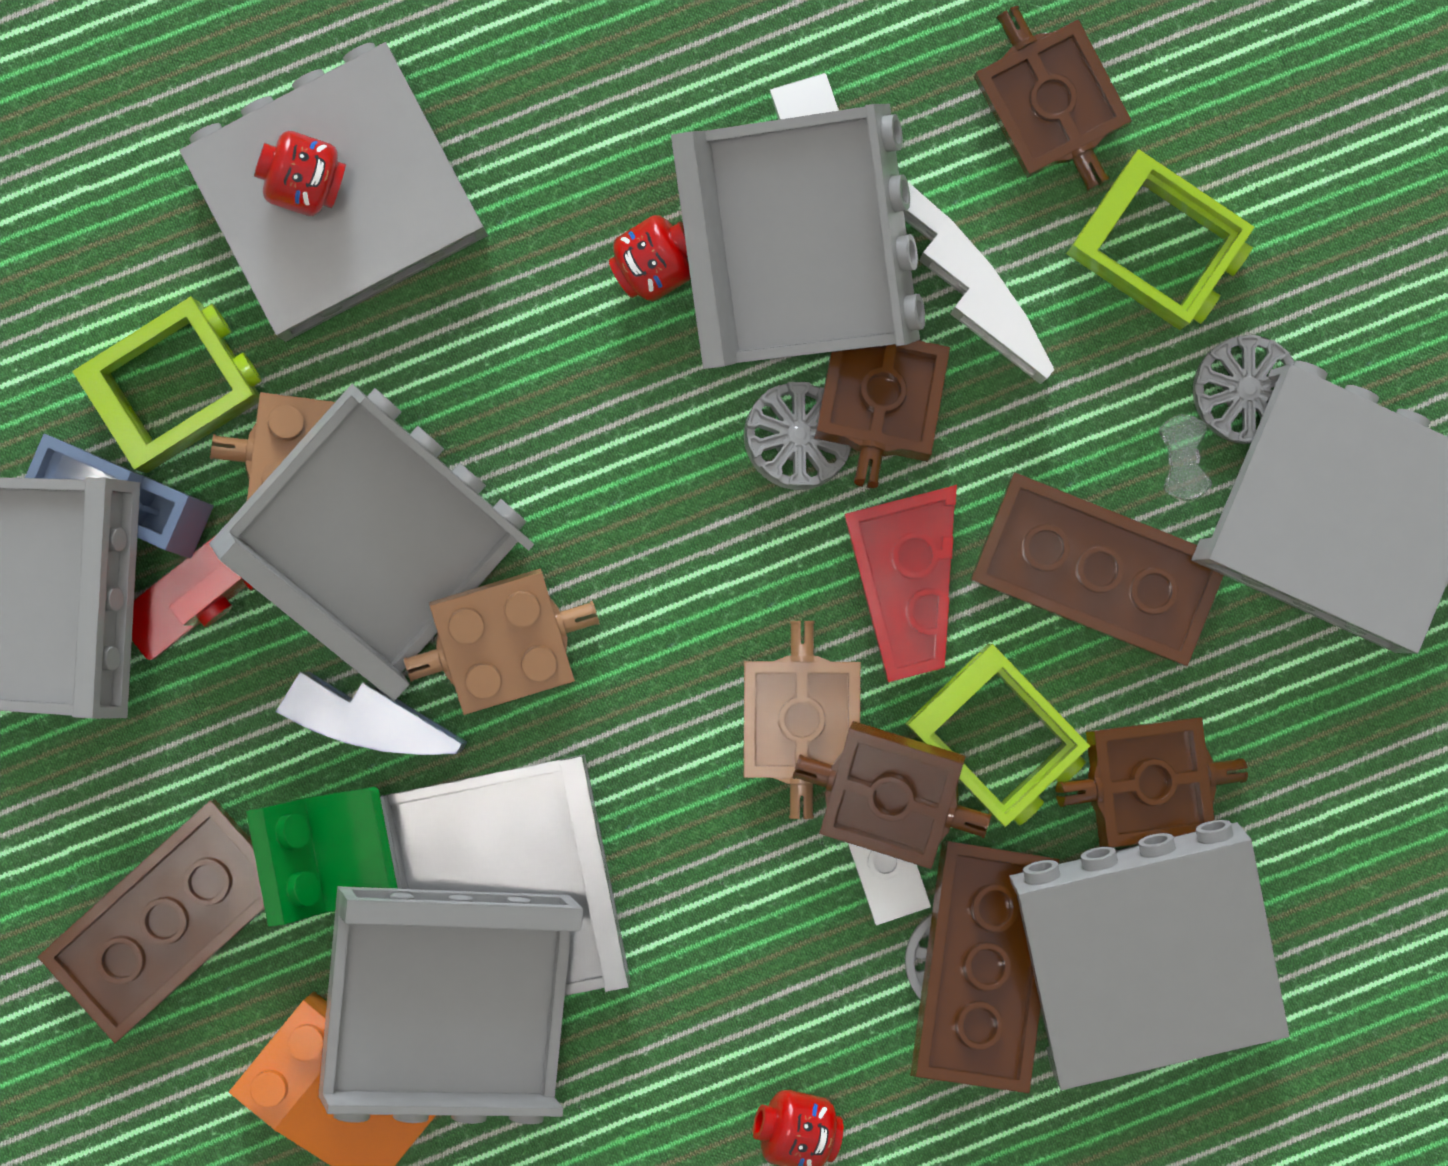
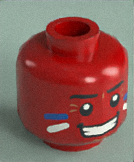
M286 131L279 136L275 146L267 143L263 144L253 177L264 180L262 192L265 200L270 204L306 216H315L322 210L323 206L332 209L343 179L346 164L338 162V152L332 144L295 131Z
M654 215L614 240V257L609 259V265L616 280L629 297L634 298L639 295L647 301H657L691 279L682 222L672 226L662 216Z
M781 1090L772 1098L768 1106L761 1105L758 1108L753 1123V1138L760 1140L762 1154L765 1160L772 1165L824 1166L826 1162H833L839 1153L844 1125L842 1118L836 1116L835 1108L830 1100L793 1090Z

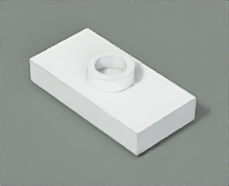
M848 843L876 925L931 907L916 864Z

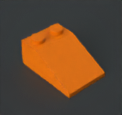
M314 991L300 1003L230 1089L229 1093L275 1131L330 1166H395L436 1115H429L426 1122L406 1123L395 1120L393 1115L370 1114V1119L365 1122H345L334 1118V1114H327L318 1096L327 1001Z

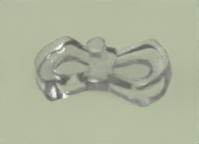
M1189 414L1174 415L1166 420L1159 429V434L1169 449L1168 461L1171 466L1164 483V490L1173 498L1187 502L1197 500L1212 487L1211 479L1198 465L1200 453L1197 447L1207 433L1208 428L1203 421Z

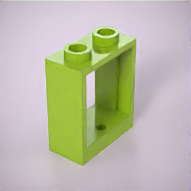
M1138 149L1129 159L1066 254L1178 330H1181L1189 325L1193 319L1201 324L1212 311L1221 296L1213 288L1224 272L1234 276L1253 249L1245 241L1255 227ZM1142 185L1223 239V242L1181 304H1178L1098 250Z
M190 296L72 371L134 470L143 473L152 471L259 403L260 394L255 386L262 382V379L244 352L237 356L232 352L224 339L225 336L231 333V330L213 303L204 307L202 303ZM191 323L231 386L232 391L155 440H152L111 375V372Z
M987 644L904 724L923 743L952 751L934 732L997 674L1062 743L1002 802L965 764L963 765L959 781L1001 825L1006 827L1014 820L1020 826L1031 818L1044 804L1039 795L1054 780L1057 782H1068L1086 764L1081 755L1090 745L993 644Z

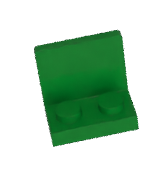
M377 787L300 798L246 811L268 927L285 925L323 913L335 912L338 886L398 889L380 793Z

